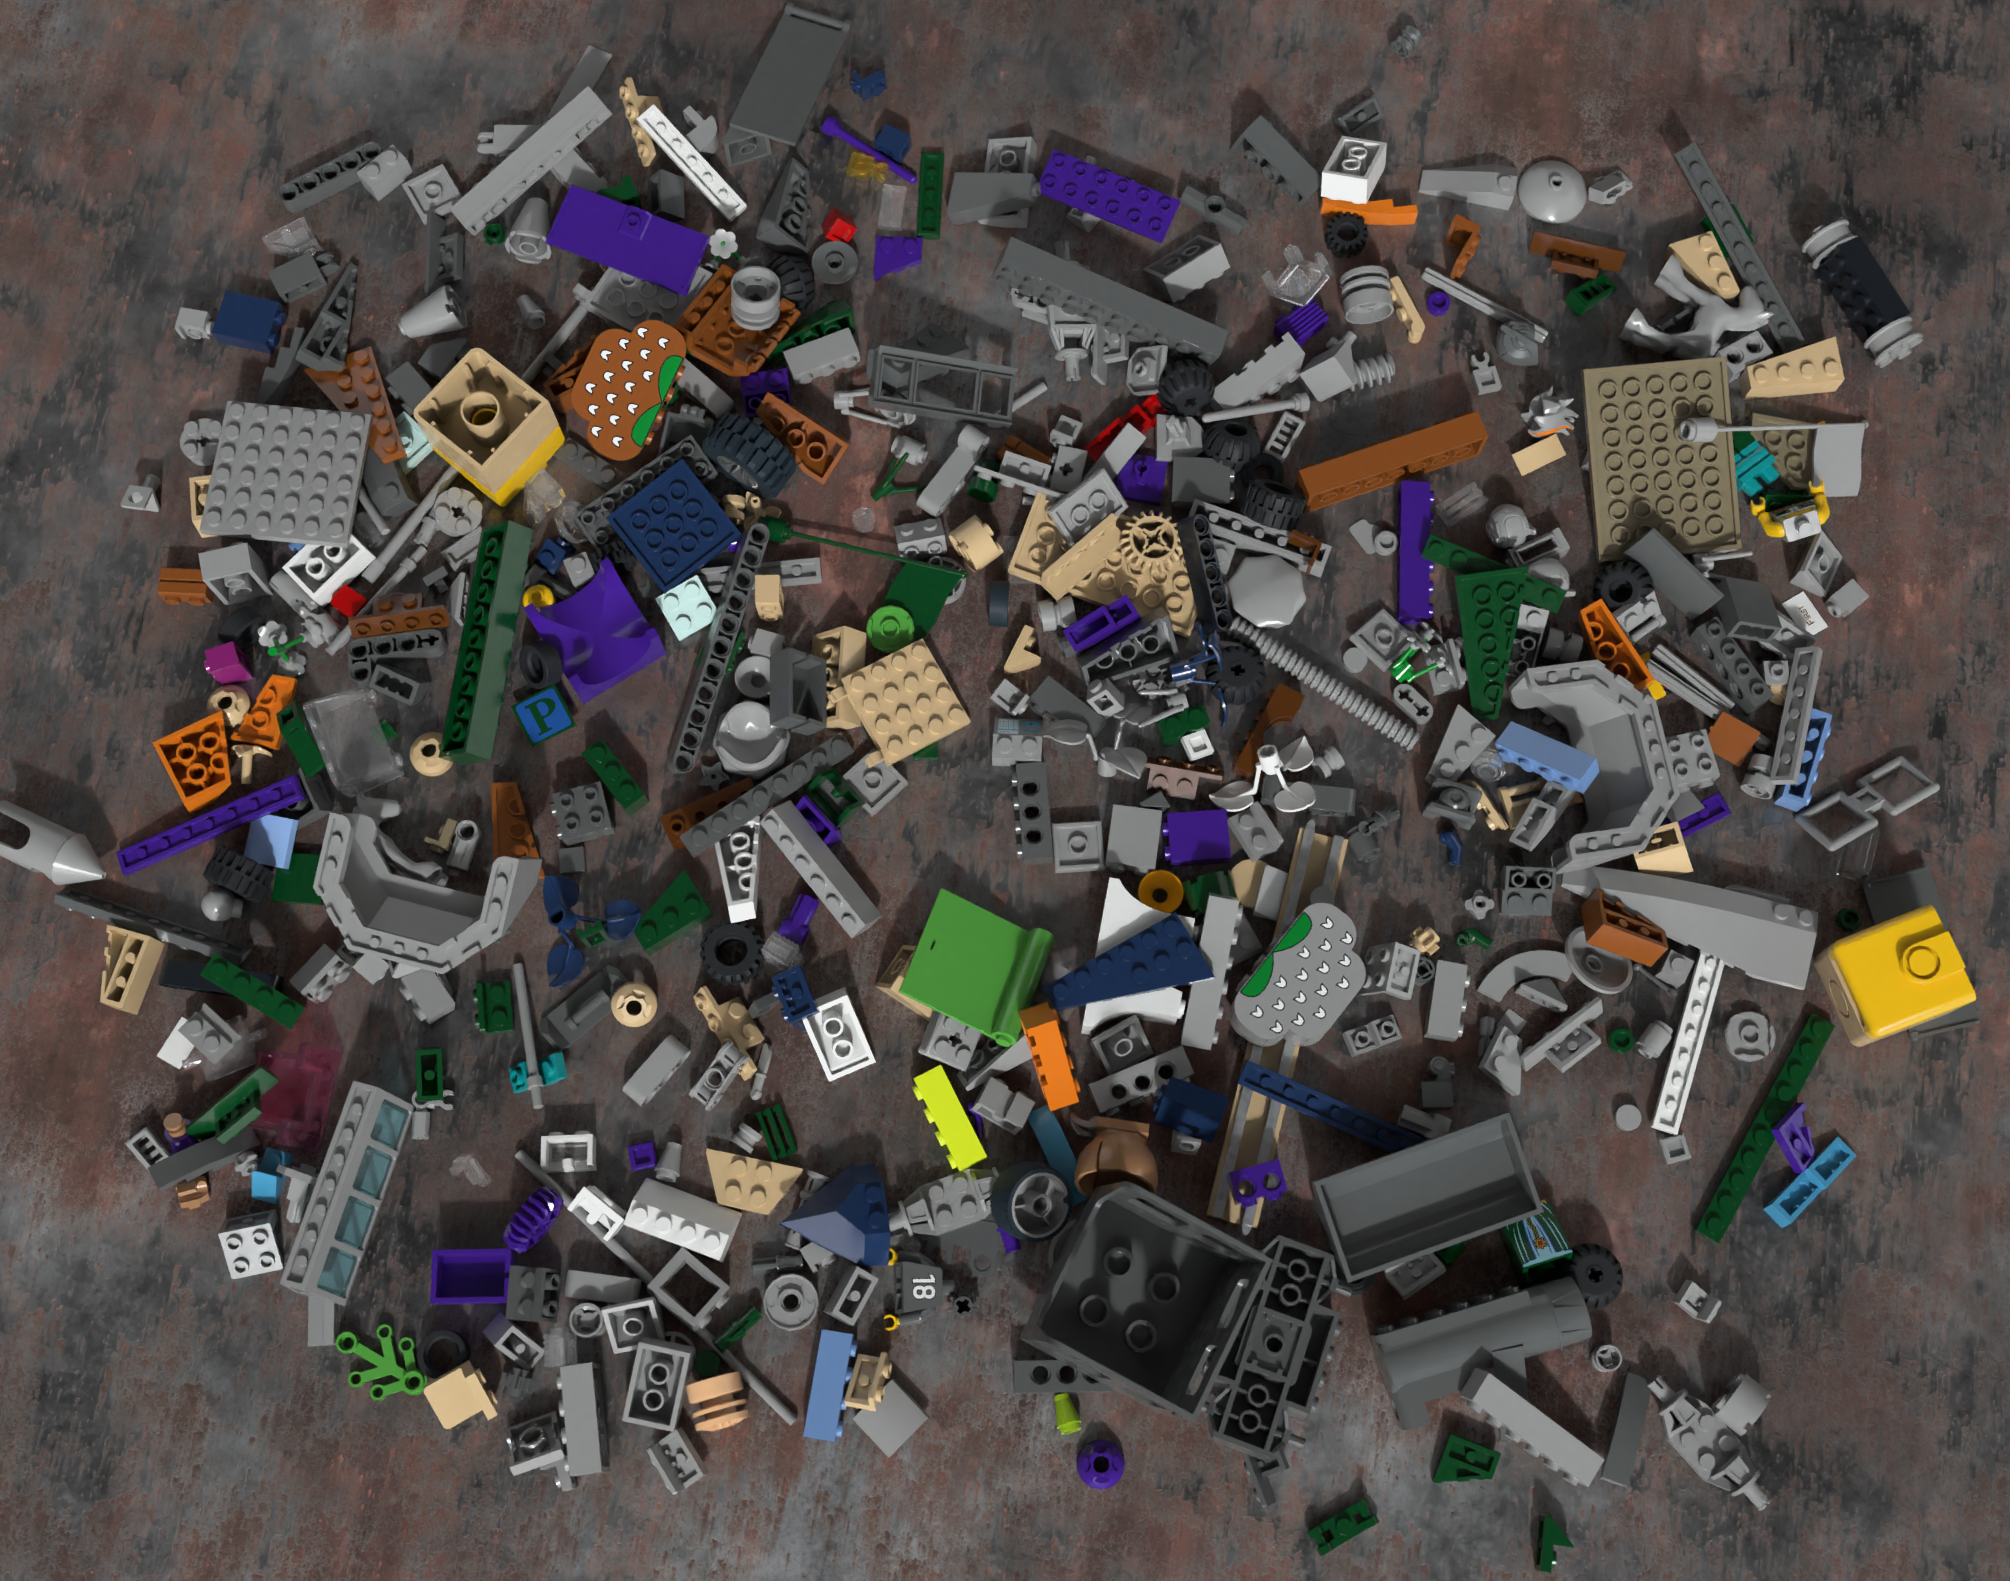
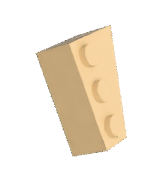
M107 924L106 932L109 933L108 947H105L104 955L107 956L106 970L102 973L100 1002L115 1009L137 1015L165 943L147 935Z

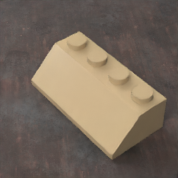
M842 626L813 635L811 655L826 659L827 696L831 694L832 690L841 687L839 681L842 678L864 668L867 633ZM827 697L826 730H847L861 726V720L847 697L833 705Z

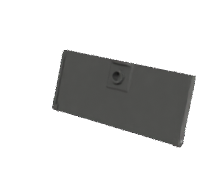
M1930 867L1860 882L1874 926L1931 904L1935 908L1946 932L1949 931L1957 947L1954 935L1950 931ZM1973 1001L1951 1013L1907 1030L1910 1040L1917 1041L1926 1036L1980 1024L1981 1022Z

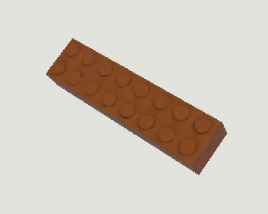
M1478 411L1473 413L1464 412L1455 419L1449 421L1443 419L1436 422L1434 426L1428 428L1424 426L1419 427L1410 434L1404 436L1403 434H1398L1390 438L1389 441L1383 443L1377 441L1365 449H1353L1344 456L1338 458L1332 456L1317 465L1307 464L1299 470L1294 489L1299 491L1307 500L1303 510L1305 514L1401 482L1402 480L1404 481L1479 456L1489 435Z

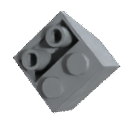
M324 943L289 982L304 997L318 1005L330 997L332 994L331 990L338 983H342L347 979L352 967Z

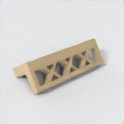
M1113 513L1042 573L1041 586L1057 601L1120 547L1121 539L1127 538L1121 536V530L1116 526L1117 517Z

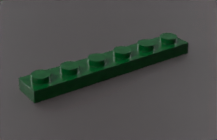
M1430 534L1421 555L1423 558L1464 575L1512 568L1434 534ZM1528 574L1522 599L1557 614L1567 590Z

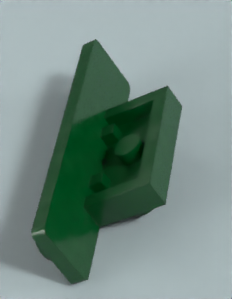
M259 1065L185 1127L186 1133L200 1142L210 1139L216 1134V1139L225 1144L231 1138L236 1137L250 1122H254L259 1118L262 1113L261 1096L278 1083V1077L262 1065Z

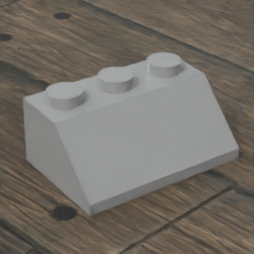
M1199 234L1142 270L1162 298L1174 303L1183 300L1188 293L1201 289L1205 285L1204 283L1222 276L1224 271L1230 268L1221 243Z

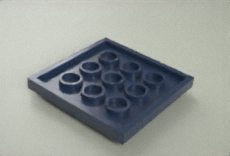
M683 459L606 517L611 526L665 594L680 585L742 536Z

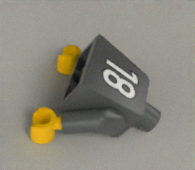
M889 1248V1253H893V1258L889 1261L888 1265H894L895 1314H899V1317L889 1314L883 1319L893 1318L894 1326L885 1329L894 1330L899 1325L904 1327L922 1323L935 1313L937 1306L943 1305V1295H954L956 1287L953 1279L943 1280L942 1269L935 1267L934 1262L920 1252L900 1251L896 1253L893 1249Z

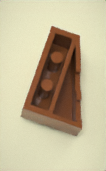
M595 333L581 350L578 349L574 353V357L566 365L562 364L543 383L548 398L559 415L572 409L570 401L571 391L597 338Z

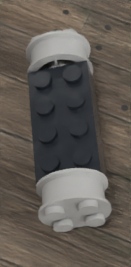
M1840 217L1826 227L1821 225L1812 231L1813 236L1801 245V250L1803 253L1809 254L1813 261V269H1818L1817 271L1821 279L1826 283L1834 299L1837 300L1845 316L1850 320L1858 336L1864 342L1863 347L1870 349L1876 358L1874 364L1882 368L1891 363L1895 358L1900 360L1908 356L1912 352L1910 349L1923 341V335L1921 332L1917 333L1911 325L1912 318L1908 316L1910 311L1861 236H1853L1848 228L1849 221Z

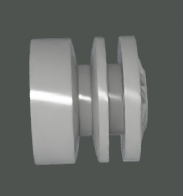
M1374 265L1354 268L1341 276L1339 282L1342 289L1341 295L1344 298V316L1348 322L1353 324H1371L1386 319L1393 313L1394 305L1392 294L1389 291L1391 285L1387 269Z
M749 266L740 269L734 274L731 280V316L741 327L749 330H764L777 322L780 316L781 287L780 280L774 272L761 266Z

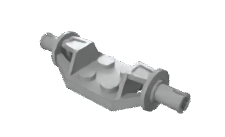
M1063 240L1054 243L1057 257L1080 266L1079 262L1070 260L1069 241H1064V244ZM1046 305L1048 331L1056 350L1055 359L1065 361L1066 381H1071V378H1073V381H1078L1081 379L1079 360L1088 355L1087 349L1095 333L1096 324L1088 323L1083 317L1076 314H1067L1062 311V308L1055 305ZM1081 339L1080 347L1077 348V340Z
M992 1167V1170L966 1169L918 1187L903 1202L898 1201L900 1207L898 1213L888 1216L890 1232L904 1227V1229L908 1230L909 1236L913 1235V1233L939 1236L986 1219L991 1213L990 1200L986 1202L984 1200L991 1196V1191L1000 1173L997 1172L996 1167ZM928 1220V1223L910 1226L912 1223Z
M1660 1375L1655 1376L1652 1379L1653 1382L1649 1381L1646 1386L1663 1402L1658 1410V1414L1662 1418L1666 1440L1705 1482L1730 1491L1729 1493L1733 1497L1744 1493L1759 1511L1766 1508L1765 1503L1770 1504L1772 1499L1756 1484V1480L1761 1472L1754 1468L1741 1441L1722 1421L1714 1416L1713 1410L1706 1403L1689 1395L1685 1388L1674 1392ZM1671 1410L1680 1422L1678 1425H1676L1670 1414ZM1723 1475H1728L1736 1483H1731Z

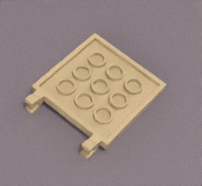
M923 638L842 678L839 681L841 687L832 690L831 694L827 696L832 705L847 697L878 751L869 754L868 758L864 759L868 768L882 761L888 767L971 723Z

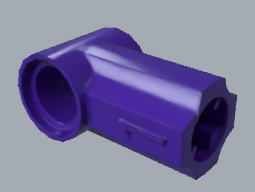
M800 893L789 917H786L782 922L778 937L801 947L808 936L809 925L820 904L819 901Z

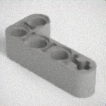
M971 424L966 425L958 437V447L921 493L916 505L933 517L938 518L973 474L977 461L986 457L990 448L989 436Z

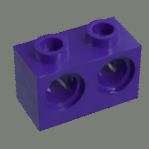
M1279 1159L1232 1171L1226 1175L1234 1204H1242V1208L1257 1205V1199L1265 1197L1267 1201L1282 1198V1193L1288 1190ZM1272 1175L1277 1181L1276 1187H1266L1263 1182L1264 1176ZM1248 1182L1252 1187L1251 1194L1243 1195L1238 1189L1239 1183Z

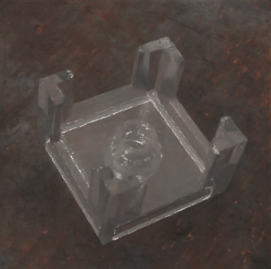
M1289 244L1283 251L1289 266L1276 280L1269 269L1261 277L1272 297L1305 307L1333 273L1324 254L1316 252L1314 254L1316 263L1304 260L1298 246Z

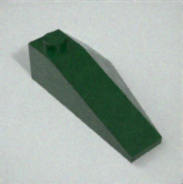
M844 299L828 302L826 306L818 309L787 333L781 341L777 342V346L766 357L768 365L784 360L783 351L849 327L851 334H854L855 326L851 307Z

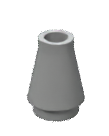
M528 295L520 296L517 299V304L524 325L532 330L542 327L545 323V313Z
M667 1142V1146L655 1168L657 1172L656 1178L667 1182H675L676 1178L680 1176L682 1145L675 1142Z

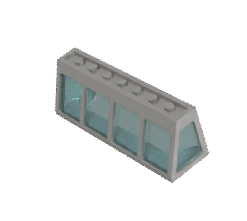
M353 1081L280 1281L281 1285L295 1293L346 1306L416 1108L415 1106L379 1087Z

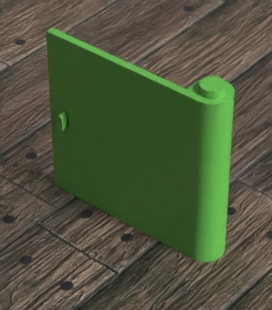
M941 888L898 992L995 1039L996 1043L1001 1046L1009 1047L1016 1044L1022 1029L1018 1012L1028 1009L1031 1005L1055 937L1049 931L1040 928H1034L1029 932Z

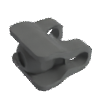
M1435 778L1426 796L1421 817L1431 820L1435 817L1450 818L1458 823V828L1469 831L1476 821L1474 813L1482 797V791L1443 778Z

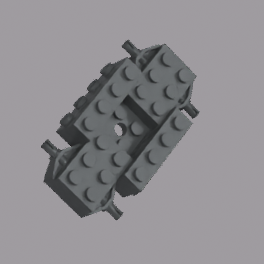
M1278 1235L1263 1251H1260L1265 1256L1273 1259L1213 1384V1387L1224 1391L1214 1401H1205L1201 1411L1207 1414L1213 1442L1261 1460H1268L1284 1444H1290L1301 1449L1304 1448L1306 1438L1291 1433L1288 1415L1303 1420L1310 1412H1315L1319 1397H1316L1315 1394L1318 1386H1323L1327 1372L1323 1371L1326 1361H1331L1335 1348L1331 1346L1333 1336L1338 1337L1342 1327V1322L1339 1321L1341 1313L1319 1304L1331 1292H1336L1350 1298L1353 1287L1338 1282L1334 1255ZM1244 1282L1222 1328H1226L1230 1323L1249 1282ZM1276 1338L1281 1344L1279 1352H1271L1268 1349V1339ZM1214 1347L1212 1357H1207L1203 1372L1207 1371L1217 1348Z

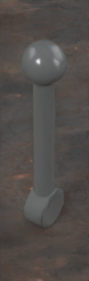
M1634 962L1632 964L1634 970L1642 972L1666 991L1668 996L1671 998L1677 996L1675 990L1667 987L1643 968L1642 963Z

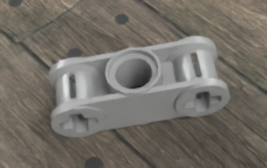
M731 1040L725 1043L718 1051L714 1061L689 1092V1096L699 1100L705 1106L707 1112L711 1111L718 1104L723 1093L750 1059L748 1054L744 1055L733 1046L734 1042ZM717 1072L721 1075L722 1080L718 1078Z

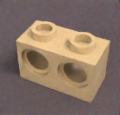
M755 575V605L759 618L764 621L774 622L778 619H784V589L780 575Z

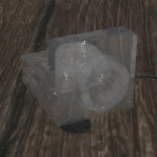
M471 1154L459 1156L452 1162L453 1166L448 1169L455 1176H458L467 1169L468 1171L465 1172V1175L473 1185L477 1183L479 1186L485 1187L492 1182L477 1158Z

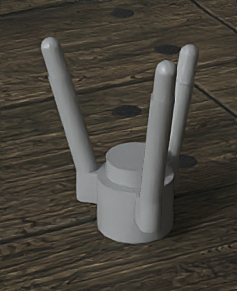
M869 388L851 391L835 390L834 408L841 410V415H851L887 425L884 419L850 410V407L855 406V397L869 395Z
M1737 549L1692 554L1690 563L1706 578L1722 581L1725 576L1708 573L1709 570H1713L1714 561L1752 556L1753 552L1723 554Z
M1176 687L1164 690H1140V695H1169V698L1165 699L1168 710L1151 716L1150 719L1139 723L1138 727L1142 728L1189 708L1185 692H1178Z

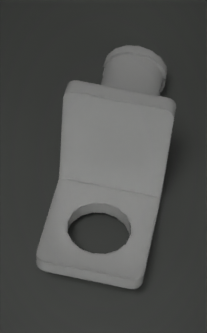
M148 474L142 486L129 485L121 501V506L129 509L159 512L160 506L155 492L161 483L160 478L156 475Z

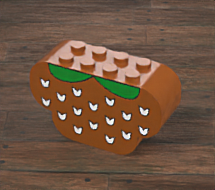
M647 320L638 324L631 333L622 329H609L602 332L595 339L573 386L570 401L576 415L588 422L587 439L590 446L598 454L614 461H626L638 455L644 444H650L655 434L651 429L654 423H660L665 412L662 409L664 401L669 402L675 391V388L671 386L674 380H680L685 370V366L682 363L686 355V343L681 333L672 326L658 320Z

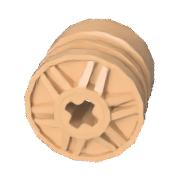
M740 1372L712 1377L685 1386L689 1404L702 1403L703 1407L694 1412L692 1417L705 1416L706 1421L695 1424L696 1431L720 1430L736 1425L744 1418L750 1417L749 1410L739 1412L736 1410V1407L746 1404L747 1400H734L733 1394L744 1389Z

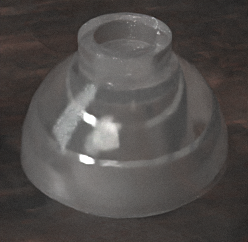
M1486 749L1473 761L1470 770L1476 778L1492 782L1501 779L1505 775V764L1496 750Z

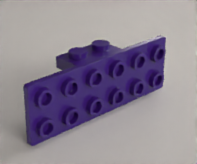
M1053 150L1039 181L1041 195L1159 243H1163L1180 205V200L1136 183V181L1129 177H1121L1109 169L1099 168L1058 150Z

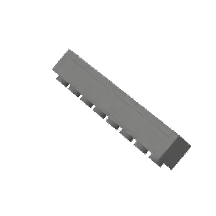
M589 86L580 90L574 99L558 110L556 115L550 120L545 121L538 131L527 137L520 147L510 152L502 163L493 167L484 179L475 183L466 195L458 198L450 210L471 234L477 235L609 118L612 113Z

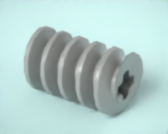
M1386 353L1384 357L1377 355L1375 359L1369 357L1366 362L1360 359L1357 364L1353 361L1355 380L1360 390L1364 388V382H1367L1370 388L1373 386V380H1376L1379 386L1382 385V378H1385L1387 383H1391V376L1395 375V364L1390 353ZM1355 385L1349 388L1351 392L1355 390Z

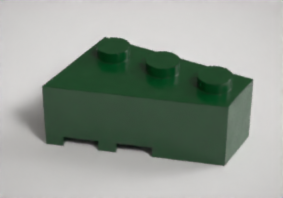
M685 870L680 873L643 916L634 931L635 936L648 956H651L713 917Z

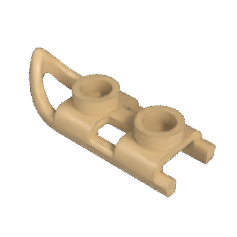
M1469 779L1459 782L1482 791V797L1477 808L1478 810L1484 808L1488 814L1484 819L1492 831L1496 828H1501V830L1509 828L1487 792L1479 783Z

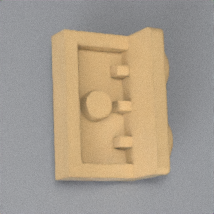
M881 1352L880 1357L858 1354L844 1400L845 1406L876 1412L878 1403H882L884 1399L885 1386L883 1385L885 1378L889 1379L892 1370V1363L889 1362L886 1352Z

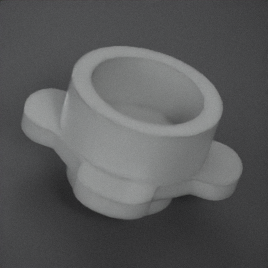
M1475 890L1473 897L1464 903L1465 908L1475 915L1477 919H1484L1485 913L1489 909H1493L1495 905L1492 899L1484 896L1482 890ZM1478 902L1482 904L1481 907L1477 905Z
M253 1151L244 1152L236 1159L234 1169L236 1172L240 1171L242 1176H248L252 1174L253 1170L257 1171L263 1158H258L257 1154Z

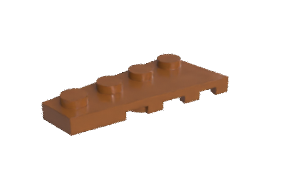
M491 783L494 861L501 856L515 858L531 856L539 858L517 783ZM542 866L540 868L538 879L545 878Z

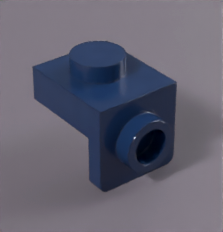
M856 70L851 72L852 81H850V86L853 92L859 94L863 101L872 96H878L887 89L886 76L882 70L862 80Z
M563 536L550 537L546 539L534 562L547 570L551 575H557L564 563L563 560L568 555L574 554L576 549Z

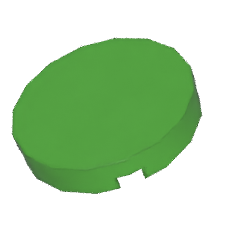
M888 605L880 607L871 615L866 631L869 641L876 649L883 653L892 654L911 644L914 639L915 625L914 620L907 611L898 606Z

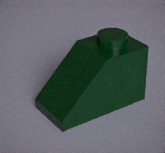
M441 1046L415 1048L417 1102L443 1100Z

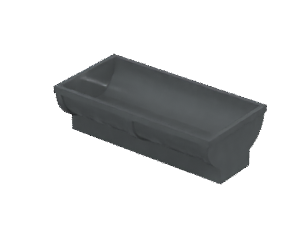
M1509 1112L1498 1114L1483 1121L1312 1181L1315 1199L1312 1200L1328 1247L1334 1252L1348 1283L1544 1212Z

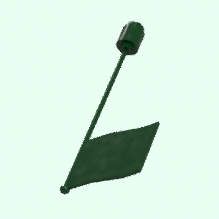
M766 515L765 517L760 516L757 523L767 526L770 533L769 540L784 544L786 540L791 539V536L906 563L892 582L881 607L893 605L907 611L914 620V639L917 640L924 639L934 627L950 593L961 578L965 579L968 576L966 570L962 572L793 531V526H790V521Z

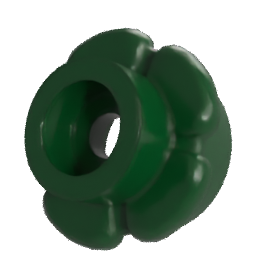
M490 223L485 227L483 236L489 245H500L505 241L506 230L498 223Z
M1843 908L1838 911L1835 922L1838 927L1842 928V931L1852 932L1853 929L1856 930L1860 926L1861 918L1856 910Z

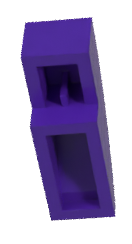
M1126 594L1107 607L1103 605L1063 630V633L1074 651L1077 652L1114 635L1141 619Z

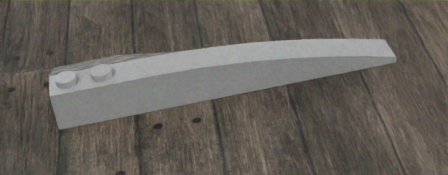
M1592 866L1582 870L1562 873L1561 887L1586 899L1598 888L1604 892L1602 896L1614 904L1617 901L1624 904L1622 909L1634 916L1640 914L1665 930L1666 937L1685 946L1690 944L1708 957L1713 955L1723 960V964L1731 968L1736 966L1746 971L1745 974L1752 978L1799 990L1805 989L1817 935L1818 912L1714 886L1632 871Z

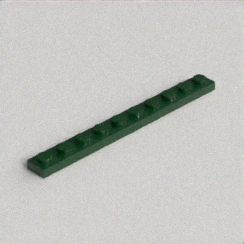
M1814 1013L1809 1014L1694 1232L1716 1245L1720 1244L1775 1140L1771 1130L1792 1108L1835 1025Z

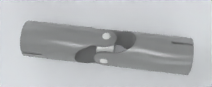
M285 570L277 572L271 578L269 585L304 620L311 618L315 624L321 626L322 635L328 644L344 629ZM350 637L346 640V642H345L339 649H341L343 646H345V645L347 644V642L349 641Z

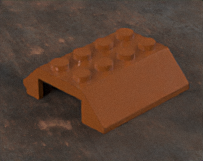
M722 264L673 325V328L681 333L685 340L686 348L693 356L731 377L749 376L751 372L758 371L765 358L777 346V342L781 341L790 329L789 326H792L801 314L795 309L793 302L783 297L780 302V316L777 322L770 328L749 330L741 327L731 316V280L737 271Z

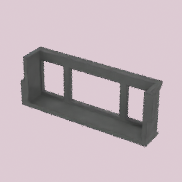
M880 345L875 350L869 349L866 378L870 379L867 407L1009 430L1012 425L1015 378L1018 368ZM884 358L911 363L907 400L881 395ZM919 364L975 373L972 410L916 401ZM983 375L1005 378L1001 415L980 412Z

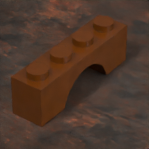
M1281 683L1277 685L1276 689H1270L1265 698V701L1268 702L1265 710L1260 708L1254 719V722L1257 723L1254 731L1249 729L1243 740L1246 746L1243 751L1238 750L1232 760V763L1235 764L1233 773L1254 783L1256 774L1255 764L1260 762L1257 752L1259 748L1264 746V733L1276 724L1292 723L1304 701L1305 695ZM1262 770L1260 773L1259 784L1262 781L1263 776L1265 775V772Z

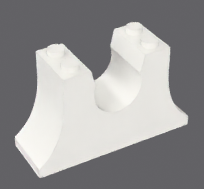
M1110 877L1095 958L1172 914L1146 906L1129 894L1120 879ZM1178 915L1195 943L1199 927L1194 926L1195 918ZM1169 987L1150 993L1090 1003L1086 1005L1081 1033L1092 1035L1099 1028L1112 1022L1126 1020L1136 1014L1139 1020L1175 1026L1177 1019H1182L1186 1000L1181 999V991Z

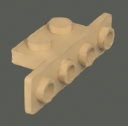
M627 77L620 87L619 95L623 100L625 114L631 125V132L637 144L638 155L642 160L643 166H649L656 155V151L652 142L653 139L637 123V118L653 104L663 115L664 113L659 97L638 96L632 77Z
M707 986L701 987L694 995L697 1008L704 1014L709 1028L715 1032L721 1042V1047L731 1040L734 1042L733 1046L745 1055L748 1054L747 1049L764 1040L763 1035L739 997L718 1006ZM751 1058L738 1073L744 1081L750 1079L757 1071V1067Z

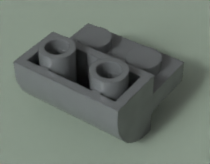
M1504 865L1499 882L1501 887L1499 912L1501 914L1551 916L1557 868Z
M510 1266L505 1319L524 1322L557 1323L561 1270Z

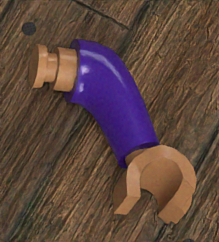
M179 1113L169 1114L163 1122L165 1127L164 1135L171 1146L173 1154L200 1142L186 1133L185 1127L191 1122L188 1119L182 1118ZM200 1175L189 1182L184 1179L176 1184L181 1208H198L202 1203L210 1200L209 1185L204 1176Z

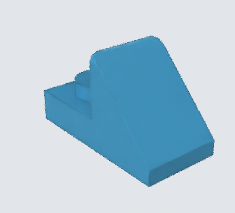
M266 1148L259 1171H252L251 1198L278 1204L287 1176L276 1172L279 1164L290 1166L293 1154Z

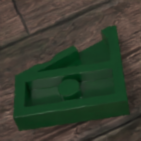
M1449 1432L1432 1481L1436 1484H1442V1482L1451 1481L1465 1482L1474 1479H1492L1501 1453Z

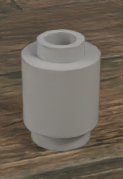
M898 435L891 447V453L895 454V457L899 459L908 452L909 456L905 462L914 466L925 461L928 451L925 450V444L905 435L903 437Z
M1660 1020L1650 1023L1636 1043L1639 1047V1053L1648 1059L1652 1057L1658 1058L1672 1039L1671 1034L1673 1030Z

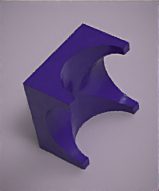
M609 558L600 562V569L594 579L570 598L551 606L537 607L531 603L523 608L541 639L551 643L559 653L563 673L583 704L667 654L654 627L652 628L640 612Z

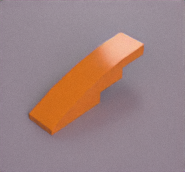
M1322 198L1319 209L1320 214L1330 217L1336 216L1337 218L1338 214L1342 212L1343 216H1346V212H1351V217L1355 213L1358 214V220L1361 217L1364 219L1363 224L1372 225L1415 224L1418 215L1417 205L1394 207L1392 199L1369 201L1368 199L1366 204H1355L1351 201Z

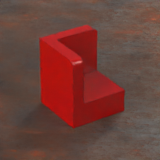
M835 208L831 209L821 226L826 238L846 244L849 243L857 230L853 219Z

